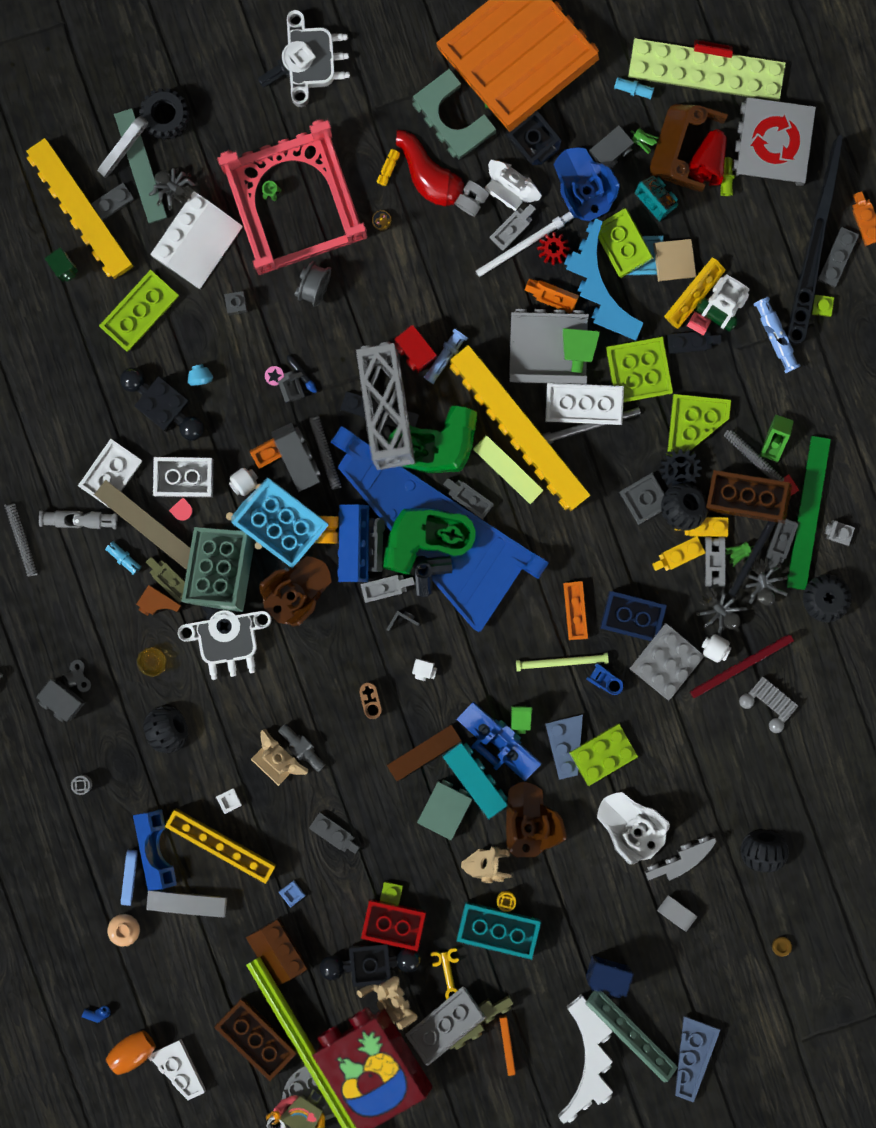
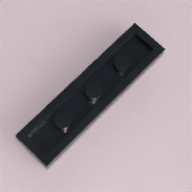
M346 391L340 410L366 418L363 396ZM372 400L373 411L375 416L379 404L375 400ZM393 406L392 409L400 417L399 408ZM384 410L382 411L378 422H381L382 417L385 413ZM407 411L409 425L416 427L419 414ZM388 416L385 424L398 428L395 422Z

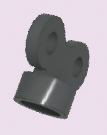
M81 660L71 662V671L63 674V680L67 688L76 686L80 692H87L91 688V682L83 675L85 667ZM76 664L80 666L79 670L75 669ZM82 682L86 683L85 688L81 686Z

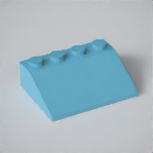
M269 478L231 516L232 523L291 568L297 564L329 525Z

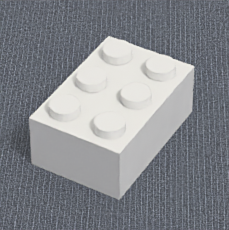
M154 457L153 496L213 497L214 459Z

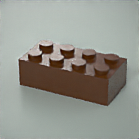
M713 470L706 508L712 512L785 524L792 485L784 481Z
M243 996L214 1027L269 1081L297 1054L295 1047Z

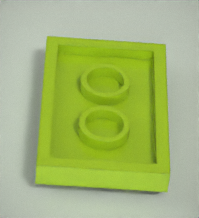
M624 208L602 222L598 238L620 278L654 259L628 209Z
M620 724L614 725L569 752L587 786L592 785L638 757Z

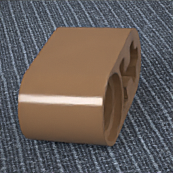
M368 682L361 686L359 691L365 715L370 719H376L380 716L382 707L376 686ZM366 686L374 690L371 693L372 699L376 698L377 701L365 704V700H369L368 695L363 693L366 690ZM376 705L379 710L378 713L370 715L367 711L368 706Z

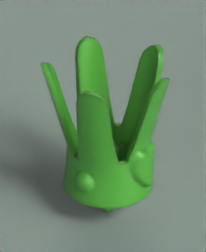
M640 128L636 133L630 131L634 134L632 141L639 145L647 154L651 153V150L645 143L653 146L657 143V140L652 137L660 138L645 133Z
M266 181L261 188L263 199L265 200L270 196L273 201H276V192H281V188L273 181Z
M744 542L739 546L725 548V553L731 554L730 557L733 558L730 560V564L734 563V567L745 557H748L751 553V548L754 546L749 547L748 543Z

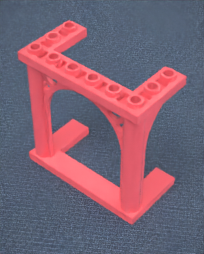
M320 119L313 122V125L309 126L311 133L307 134V132L298 134L296 139L290 141L289 138L283 139L278 142V145L272 147L271 145L263 146L260 148V151L255 153L253 151L245 152L240 158H238L236 152L232 153V151L223 152L220 154L221 157L217 158L223 173L227 175L255 257L253 264L258 275L367 239L364 224H360L331 139L333 137L328 120ZM314 146L316 149L314 157L307 159L305 157L306 149ZM301 149V155H293L294 151L297 153ZM321 155L322 158L320 160L322 161V164H316L315 161ZM277 156L282 157L280 161H278L276 158ZM287 161L304 162L319 170L327 180L346 235L273 260L255 205L256 189L262 176L273 166ZM262 162L266 163V166L264 168H259L256 165L263 164ZM248 167L256 169L258 176L255 178L246 176L245 169ZM244 181L253 183V186L248 189V183L245 184Z

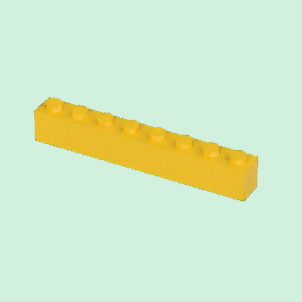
M46 138L26 150L29 155L26 157L32 167L37 166L40 171L37 173L43 183L48 182L50 185L48 190L54 199L56 197L59 198L61 201L59 206L65 214H70L72 217L70 222L76 230H81L83 235L80 237L86 246L89 244L92 246L94 251L91 253L97 262L100 260L105 266L102 269L106 275L117 279L134 266Z

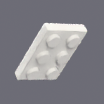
M110 439L78 486L102 502L94 493L103 482L107 480L122 492L143 461Z

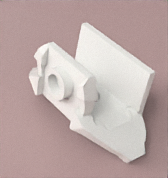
M496 160L489 162V174L492 180L484 189L492 196L498 198L507 207L515 211L523 202L539 201L542 194L529 177L527 179L511 168V164Z

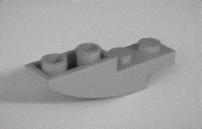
M707 835L699 838V842L695 844L688 842L681 845V849L677 850L680 858L674 856L666 859V863L662 865L655 863L648 866V870L644 871L647 879L651 880L666 874L667 879L672 880L689 871L709 853L716 843L715 838Z

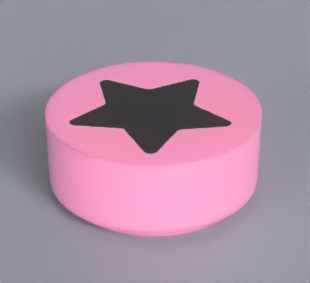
M277 366L269 367L265 372L266 381L273 386L279 385L278 381L284 378V372Z

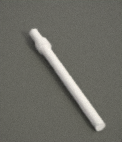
M569 211L561 217H556L546 227L477 269V275L481 277L544 237L545 234H549L555 229L559 230L566 222L573 219L574 216Z

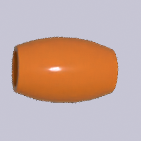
M139 1031L121 1040L110 1051L106 1061L115 1074L121 1075L130 1072L144 1063L150 1057L156 1045L146 1031Z

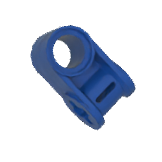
M596 663V668L586 680L609 694H620L623 690L622 681ZM611 681H617L620 684L618 691L612 692L609 689Z

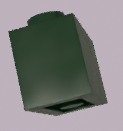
M59 248L44 258L62 282L65 280L68 282L76 277L75 273L78 270L63 249Z

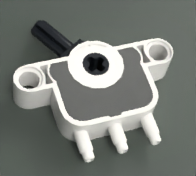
M298 10L289 12L287 15L288 45L282 52V58L277 61L279 65L260 76L258 81L264 88L284 74L286 77L290 76L293 103L298 107L306 106L309 102V88L329 86L333 80L350 78L349 72L334 71V60L348 59L349 54L343 52L333 53V41L347 40L348 35L342 33L330 34L325 28L305 29L303 14ZM299 17L301 22L294 25L291 23V19ZM304 42L316 58L301 70L288 54ZM298 93L306 95L302 101H297L295 96Z
M201 606L208 614L206 616L208 620L184 624L178 629V636L182 641L198 640L201 657L208 663L211 679L216 680V664L227 662L230 676L233 677L236 676L235 660L246 659L249 673H255L253 656L257 651L255 630L268 627L272 622V617L266 611L236 615L231 611ZM261 614H265L268 617V622L265 625L258 623V616ZM222 621H223L224 623L229 622V625H228L229 630H228V631H227V630H221V627H222L221 622H222ZM186 627L192 630L190 638H185L182 635V631Z

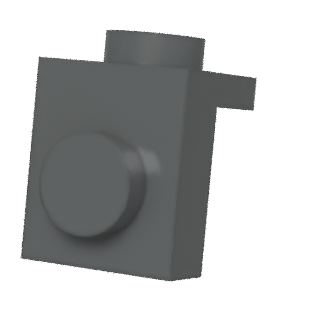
M287 372L284 374V378L278 381L285 403L305 397L298 380L303 376L302 372Z

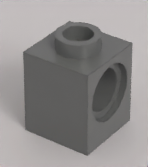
M243 291L224 294L229 316L248 313L245 293Z

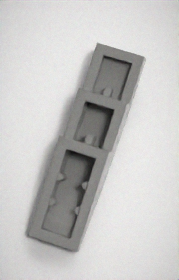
M151 890L148 891L146 910L226 917L227 898Z

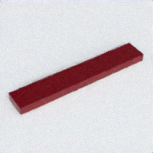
M786 635L690 690L691 697L696 698L792 643L794 641L792 636Z

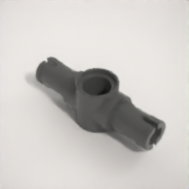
M286 723L278 730L289 743V750L300 761H307L317 772L326 765L314 753V746L304 735H297Z

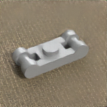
M705 537V586H712V584L725 586V537H719L718 539ZM712 546H718L719 552H712ZM712 571H719V577H712Z

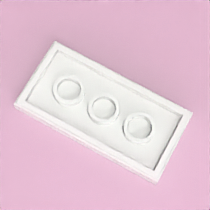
M547 383L545 421L622 425L624 386Z

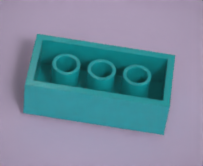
M459 742L442 756L487 818L490 819L507 806V796L501 789L497 791L494 786L496 785L495 780L490 774L486 775L483 772L485 767L478 758L475 760L472 757L473 751L467 743L463 745L462 742Z
M465 901L457 934V942L532 960L541 921L537 918L504 912L500 909Z

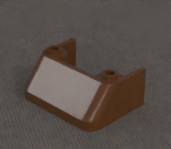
M671 105L667 111L660 138L658 139L649 170L651 175L702 193L706 184L688 179V164L677 159L689 123L701 125L707 118L724 124L728 115L699 105Z

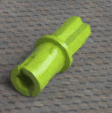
M725 157L721 196L733 195L732 182L734 175H732L733 160L731 157Z

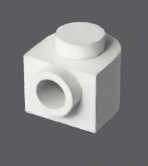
M416 658L412 674H415L416 679L426 681V678H435L437 668L434 667L435 663Z

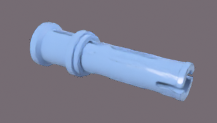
M453 329L452 336L447 342H444V349L424 378L434 384L453 355L458 354L459 347L468 338L456 329Z

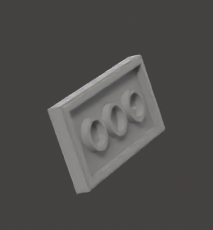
M462 987L405 1035L424 1064L429 1066L482 1022L486 1016L466 987Z

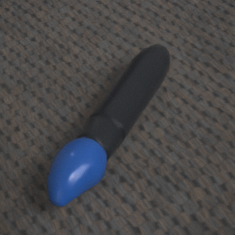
M287 355V361L296 373H303V376L300 378L306 384L307 389L317 393L314 382L310 380L296 359L291 355Z

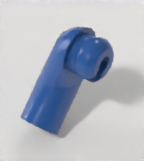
M105 1005L96 1011L85 1008L82 1018L99 1023L109 1017L110 1009Z

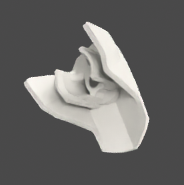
M623 792L614 793L603 798L598 809V820L608 830L615 849L629 864L651 859L665 844L669 823L655 810L634 802ZM639 828L641 834L635 835L634 830ZM649 841L654 842L653 848L647 846Z

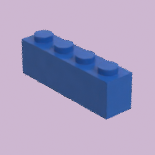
M339 505L338 582H368L369 505Z

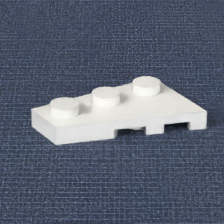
M182 1039L152 1052L148 1058L156 1064L162 1074H165L172 1081L175 1088L187 1100L206 1092Z

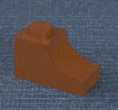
M148 585L136 604L140 607L138 610L147 616L149 614L154 615L156 611L161 609H171L179 612L182 608L181 604L151 585Z

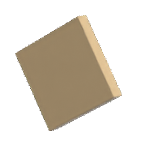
M691 239L653 243L658 282L696 277Z

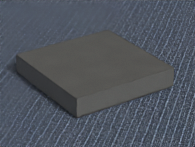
M653 473L619 492L638 525L662 512L661 504L665 493Z

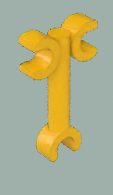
M455 947L441 953L437 951L430 953L431 956L439 957L438 962L432 963L433 966L437 967L441 963L443 965L447 985L446 999L449 998L450 992L456 993L458 991L454 985L450 962L456 963L459 961V958H452L450 956L452 952L457 951Z

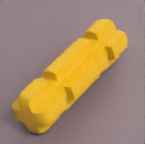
M390 150L389 158L386 159L381 175L377 179V183L382 186L387 185L388 177L391 176L396 165L395 161L400 156V152L397 150Z

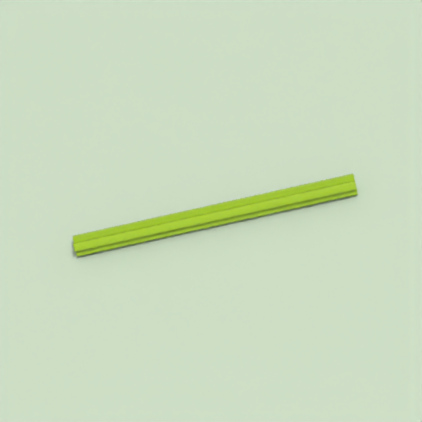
M260 957L256 958L246 965L341 1127L356 1128L312 1057L315 1049L262 959Z

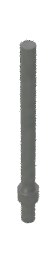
M639 407L624 411L623 420L640 415ZM584 423L558 432L544 433L543 437L548 444L554 443V440L607 424Z

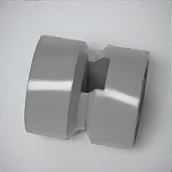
M469 180L463 189L464 194H460L454 204L464 212L475 217L481 208L479 204L485 202L489 192Z

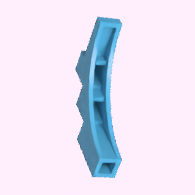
M595 219L594 222L590 221L586 230L589 233L587 240L583 239L580 244L579 250L582 251L581 254L573 251L572 255H567L564 263L567 265L566 270L587 278L586 282L582 280L578 291L581 292V297L600 304V308L595 307L591 317L594 319L593 323L636 340L643 322L630 316L620 308L609 295L602 282L597 262V242L603 221Z

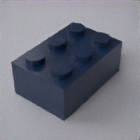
M609 591L600 628L652 641L661 630L667 605Z
M592 955L586 979L592 990L598 992L607 990L610 992V995L621 998V995L627 996L633 973L627 965Z

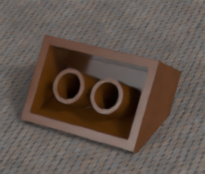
M279 917L246 937L256 956L262 959L277 986L293 979L308 969L307 963Z

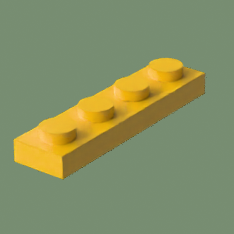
M712 257L664 316L673 327L680 328L697 307L698 302L705 297L726 271L715 258Z

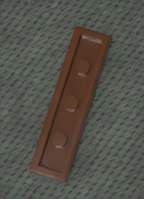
M451 724L389 763L387 767L395 780L399 781L462 740Z

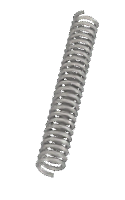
M319 416L310 418L309 422L311 423L312 431H314L315 440H317L316 443L320 451L319 454H321L320 457H323L321 460H324L322 463H324V469H326L330 486H332L331 489L341 488L342 486H339L341 483H338L340 480H338L339 477H337L336 469H332L335 466H332L334 463H331L333 460H330L333 457H330L331 454L328 451L327 440H323L326 437H322L325 434H322L324 431H321L323 428H320L322 425H320Z
M733 430L730 432L726 431L724 437L731 441L737 447V450L742 451V454L748 460H751L757 468H760L768 479L779 481L782 476L779 477L778 471L775 472V469L773 470L769 463L766 464L762 457L759 458L760 455H757L758 453H755L753 448L750 449L751 446L749 444L746 445V442L743 444L744 440L740 436L737 437Z
M15 503L5 504L8 518H10L9 521H11L10 524H12L11 527H13L12 530H14L16 544H18L17 547H20L18 550H21L19 553H21L20 556H22L26 573H28L27 576L37 575L35 573L37 572L35 570L36 567H34L35 564H33L34 561L29 559L32 558V556H29L32 553H28L31 550H27L30 547H27L29 544H26L28 541H25L27 539L24 538L26 537L23 532L24 530H20L23 527H19L22 524H19L21 521H18L20 518H17L19 515H16L18 514L16 512L17 509H15L16 506L12 507Z

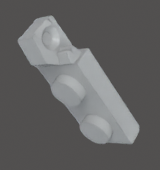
M531 204L524 211L519 208L489 238L504 251L530 225L532 221L530 216L536 209Z
M395 575L360 585L365 603L403 594V592H407V586L415 585L414 577L404 579L403 575Z

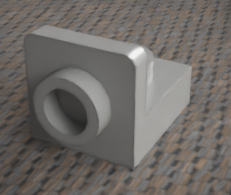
M833 520L827 524L825 534H827L826 539L849 546L855 527Z

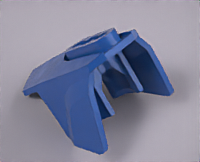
M570 148L563 151L554 162V167L561 184L560 192L574 218L591 221L608 213L613 201L617 198L619 182L610 168L602 163L594 162L585 148ZM583 190H589L590 194H584ZM593 205L598 208L597 213L591 211Z

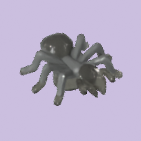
M172 168L171 176L166 170L159 171L155 175L157 184L154 185L153 191L149 193V196L156 194L157 188L164 189L159 192L157 205L160 206L163 200L162 196L166 193L169 210H172L171 198H176L179 203H182L179 198L188 202L186 197L191 199V194L187 189L191 192H194V190L190 186L184 187L183 185L189 183L191 186H198L197 182H192L188 179L192 174H186L182 171L176 179L175 174H178L179 168ZM182 176H184L186 179L180 182Z
M765 558V563L763 559H760V564L758 560H755L754 568L752 566L751 570L755 571L759 576L756 577L748 573L746 577L758 582L742 587L744 590L756 586V590L751 594L749 604L753 603L757 593L760 603L767 606L772 605L775 601L773 591L788 596L787 592L777 589L774 584L776 581L787 580V576L768 579L775 570L781 567L780 563L771 568L767 575H765L766 568L769 565L768 558Z
M725 586L722 587L720 603H717V592L713 588L710 590L714 593V596L710 592H705L708 598L702 595V599L707 604L699 600V603L703 606H713V610L696 613L697 616L715 613V616L704 625V628H707L718 619L719 628L717 635L720 637L723 621L727 628L736 629L740 625V618L736 613L732 612L747 610V607H728L735 601L738 594L735 597L732 596L723 606L726 595Z

